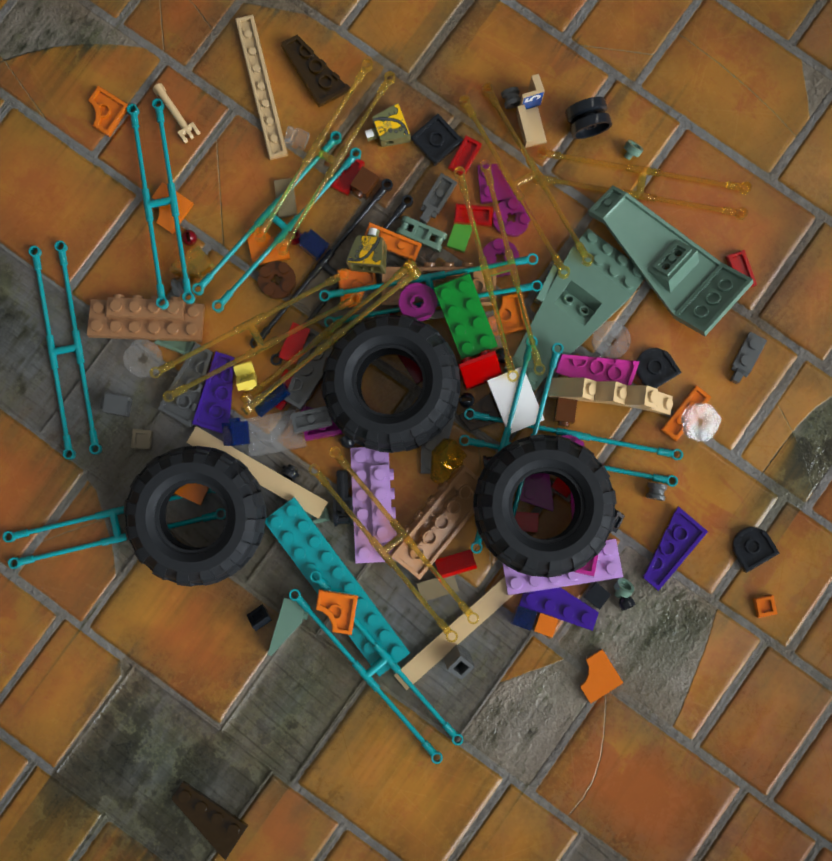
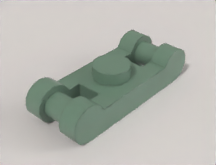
M402 217V224L396 230L397 234L422 243L423 246L440 253L442 242L448 236L446 233L410 217ZM409 226L414 227L412 232L407 231ZM431 235L436 237L435 242L430 241Z

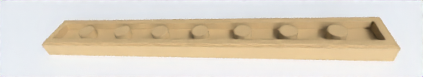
M252 14L236 18L237 29L269 159L274 160L286 157L288 153L254 16Z
M197 426L186 442L192 446L211 447L227 452L248 467V470L257 479L259 485L287 501L295 497L306 512L318 519L329 503Z
M505 577L400 669L412 684L417 682L445 657L456 644L458 645L513 596L507 594ZM395 673L396 679L408 690L409 686Z

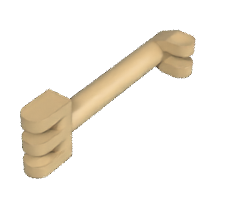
M156 84L153 87V91L157 97L160 96L182 128L178 131V134L184 143L188 142V139L184 136L186 134L189 135L191 140L195 138L191 133L192 130H194L196 135L201 134L193 122L189 125L167 95V90L163 84Z

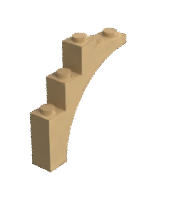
M552 378L547 397L553 399L560 397L577 401L619 405L663 415H671L673 407V396L658 392L656 388L647 385H625L616 381H594L588 378Z

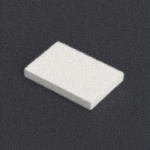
M522 367L487 380L505 427L507 426ZM526 373L511 425V433L536 423L539 404Z

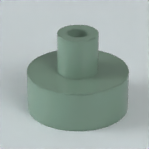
M628 140L624 145V149L627 151L624 157L628 160L632 156L639 157L643 152V148L632 140Z
M619 578L614 584L616 591L614 595L617 598H629L634 592V586L625 578Z

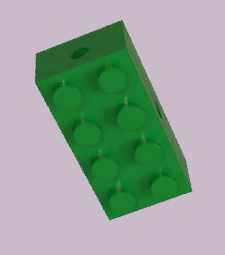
M469 272L433 286L461 359L472 357L498 346Z

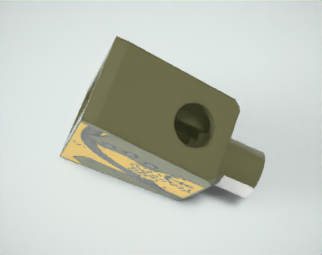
M399 103L373 116L372 123L374 127L364 131L367 141L378 138L381 147L411 142V134Z
M369 228L367 236L358 235L346 260L351 271L386 274L387 245L384 239L379 237L380 231L378 229Z

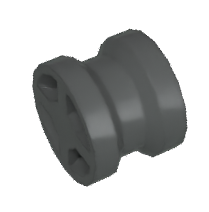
M511 87L501 92V96L505 100L504 106L506 109H513L520 105L521 97H519L520 90L518 87Z
M183 276L178 280L175 278L171 279V286L176 297H180L184 293Z
M648 482L649 492L646 494V498L665 501L664 492L667 490V485Z

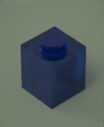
M312 229L308 233L305 231L299 238V247L316 261L319 260L329 247V243Z
M230 418L228 423H222L224 446L250 444L248 421H241L240 418Z
M516 605L511 623L531 631L537 612Z

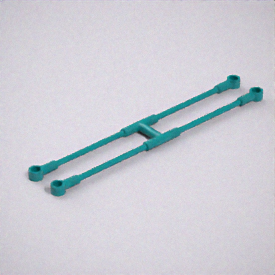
M156 98L152 101V106L156 111L157 122L160 127L169 197L155 200L150 199L138 130L140 110L135 104H129L127 112L130 115L132 128L134 129L143 187V204L149 227L158 296L156 305L160 309L165 310L169 306V301L165 297L164 285L161 280L152 208L169 204L171 206L183 274L184 293L182 299L185 303L192 304L195 301V296L191 291L190 279H188L178 218V202L175 184L172 180L163 114L165 105L160 98ZM188 295H191L190 300H186ZM165 301V304L160 306V302Z
M333 131L331 133L330 139L321 148L319 154L288 188L267 207L254 222V225L210 273H207L199 283H195L192 286V291L195 295H202L204 288L214 278L213 276L268 218L282 229L274 238V242L230 290H227L219 300H215L212 303V308L215 312L220 313L224 310V305L275 246L280 244L295 228L304 214L342 172L347 170L355 160L361 158V150L359 148L351 149L350 156L341 164V168L288 224L273 213L282 203L281 201L324 154H327L335 144L341 143L342 136L340 132ZM339 136V139L334 140L333 137ZM354 152H358V153H359L358 156H353L352 154H353ZM196 287H201V291L196 292ZM221 304V308L215 309V305Z
M57 241L54 247L58 251L60 265L63 269L73 328L74 344L55 348L41 275L40 256L42 251L37 246H31L28 252L32 256L34 270L37 274L47 333L46 341L51 369H53L64 434L62 436L65 449L63 457L72 460L76 457V452L72 449L71 437L68 434L58 375L57 355L75 352L90 427L91 445L89 446V451L92 454L98 455L102 452V446L98 442L97 430L94 427L84 369L85 361L80 332L77 328L66 256L68 246L63 241ZM63 244V249L59 250V245ZM37 249V254L33 255V251ZM97 445L98 451L94 452L93 447ZM68 451L72 452L71 457H67Z
M530 253L527 256L513 258L510 261L447 272H433L411 276L408 279L345 290H322L319 293V298L321 301H328L330 298L344 296V294L425 282L434 291L433 280L509 265H535L538 262V256ZM532 255L536 257L533 263L529 261V257ZM533 280L531 283L517 285V287L478 293V296L482 298L531 290L538 292L542 289L543 285L541 281ZM535 282L540 283V287L538 289L533 288V284ZM323 292L328 294L327 299L322 298L321 294ZM437 299V306H436V307H439L440 304H439V301H438V299ZM424 302L415 303V305L417 306V308H420L421 303ZM398 307L352 316H327L324 320V325L331 328L336 324L347 323L351 320L401 311ZM329 318L332 319L333 324L328 325L326 320Z
M529 336L525 340L524 362L498 452L503 447L512 443L509 442L512 430L511 425L528 362L531 359L534 347L538 343L535 336ZM530 338L534 339V345L528 343ZM555 343L551 347L550 369L531 436L538 433L554 369L557 366L560 354L564 350L561 343ZM556 345L560 346V352L554 350ZM525 479L519 484L513 504L514 517ZM478 530L475 540L470 546L472 552L476 554L480 553L483 548L481 544L482 538ZM475 544L480 545V549L478 551L473 550V546Z
M468 408L464 412V417L468 420L479 419L503 423L500 417L476 412L472 408ZM469 410L473 412V417L471 418L466 415ZM531 425L526 428L534 429V425ZM539 425L538 429L556 433V435L560 436L572 435L580 440H592L654 452L657 455L671 457L673 460H680L683 457V452L680 449L653 448L558 427L556 429ZM462 435L459 438V443L462 446L470 445L498 450L500 446L484 442V440L470 438L468 435ZM462 437L468 438L467 444L461 442ZM675 451L679 452L678 458L674 457ZM605 466L607 471L652 479V481L662 482L671 487L678 484V478L674 475H652ZM671 477L674 478L673 484L669 483V479Z
M210 488L208 489L207 494H209V493L217 494V493L214 492L212 489H210ZM173 495L171 496L169 501L181 499L183 497L179 495ZM124 506L30 530L6 531L2 536L5 542H14L16 539L27 537L30 534L88 520L110 517L114 535L100 539V541L41 555H30L22 558L12 557L8 561V566L11 569H17L21 565L34 563L36 560L99 545L105 546L126 541V534H121L117 516L123 514ZM219 508L215 512L203 514L201 517L167 525L171 529L200 521L224 520L226 518V511L223 508ZM221 510L225 513L224 517L222 518L218 516V513ZM9 533L12 535L11 540L7 539ZM13 560L17 561V566L15 567L12 564Z
M318 570L312 571L310 574L311 581L317 583L322 590L331 591V587L322 578L321 572ZM314 573L319 574L320 578L318 580L312 578ZM294 588L289 592V598L296 601L313 618L352 663L353 668L374 692L376 691L422 743L421 746L431 756L433 763L439 764L442 762V753L435 750L428 740H425L372 677L386 663L394 673H397L442 724V728L451 737L453 744L458 746L463 743L462 734L456 732L440 716L400 670V666H398L379 642L372 638L356 618H354L355 626L373 645L374 650L381 657L367 670L358 660L351 656L310 609L311 606L301 596L300 590ZM293 591L298 592L299 596L297 598L292 597L291 593ZM460 736L461 740L456 742L454 738ZM435 754L440 755L438 760L433 759Z

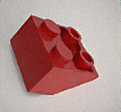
M485 350L474 359L472 357L462 359L458 365L465 391L487 383V380L502 375L495 351Z

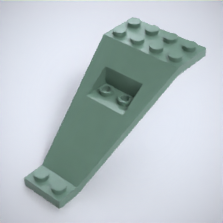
M613 185L588 210L589 216L605 224L672 317L703 336H706L753 284L752 278L720 262L630 194Z
M588 228L567 254L514 356L502 372L507 373L523 366L526 349L525 340L529 336H535L538 343L533 349L526 370L532 390L535 392L539 385L548 377L552 356L551 347L553 344L561 343L564 347L561 354L571 355L631 298L644 280V277L633 262ZM530 338L528 343L534 345L535 341ZM556 345L554 350L560 352L561 348Z

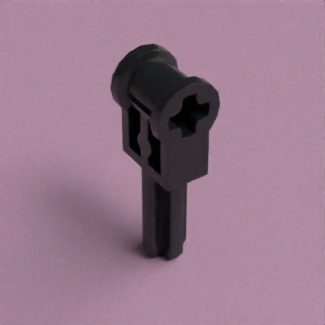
M338 470L336 472L337 498H333L334 527L338 526V524L354 526L353 498L349 497L348 471Z

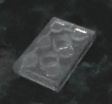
M295 409L243 419L250 457L307 447L304 432L294 433L290 415L300 412V410Z

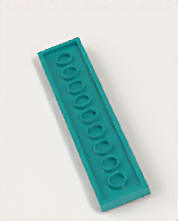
M295 497L266 518L265 524L317 594L321 588L310 579V574L314 570L321 572L322 578L331 587V591L358 595L355 618L372 638L379 642L396 663L410 654L408 648ZM314 573L312 578L318 580L320 576L318 573ZM353 624L352 635L348 636L372 666L381 657L374 650L373 645ZM386 663L376 672L377 675L380 677L390 667Z

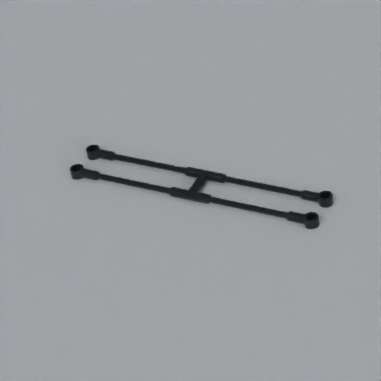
M390 179L382 181L380 189L375 193L371 202L333 248L329 249L312 269L309 277L267 327H264L257 337L251 339L250 346L253 349L258 350L262 347V342L271 332L272 327L322 269L337 280L329 291L339 289L337 271L327 263L372 206L386 192L392 190L393 183ZM390 183V187L386 188L384 184ZM403 196L402 203L393 212L394 215L383 228L388 229L406 208L413 205L412 196ZM410 199L411 202L409 204H406L404 200ZM322 301L302 326L307 327L328 301ZM259 341V345L254 347L253 342ZM279 352L271 356L270 360L274 366H280L282 364L283 360L281 358L278 363L273 362V359L275 357H278Z

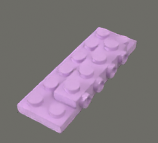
M365 447L350 448L355 563L394 562L390 553L394 550L393 538H397L396 526L393 527L392 519H396V509L391 504V500L395 499V489L391 488L390 480H394V469H390L389 453Z
M616 539L606 540V545L598 555L594 577L575 573L574 571L562 576L548 578L530 576L517 572L502 563L507 594L515 595L623 578Z

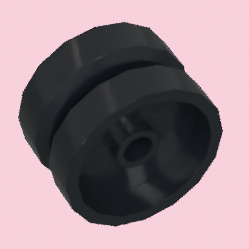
M604 97L587 98L576 102L566 109V118L572 124L570 131L574 139H586L599 135L612 126L610 115L605 113L608 107Z

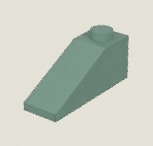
M285 597L267 654L269 656H272L303 623V620H307L309 616L296 601Z

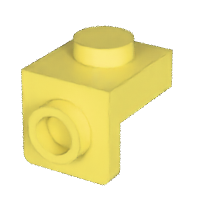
M246 361L233 366L238 391H248L257 386V375L252 361Z

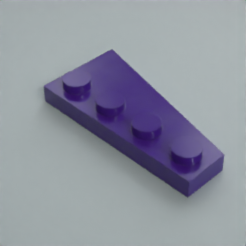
M215 352L192 422L193 425L229 436L234 357Z
M677 506L642 578L659 591L708 531Z
M561 587L523 593L519 603L520 606L591 631L594 629L599 614L598 611Z

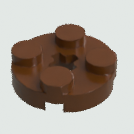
M272 261L260 268L258 285L266 296L280 300L291 294L296 286V276L293 269L287 263ZM275 276L282 278V280L279 281V285H276L275 282H272V279H274Z

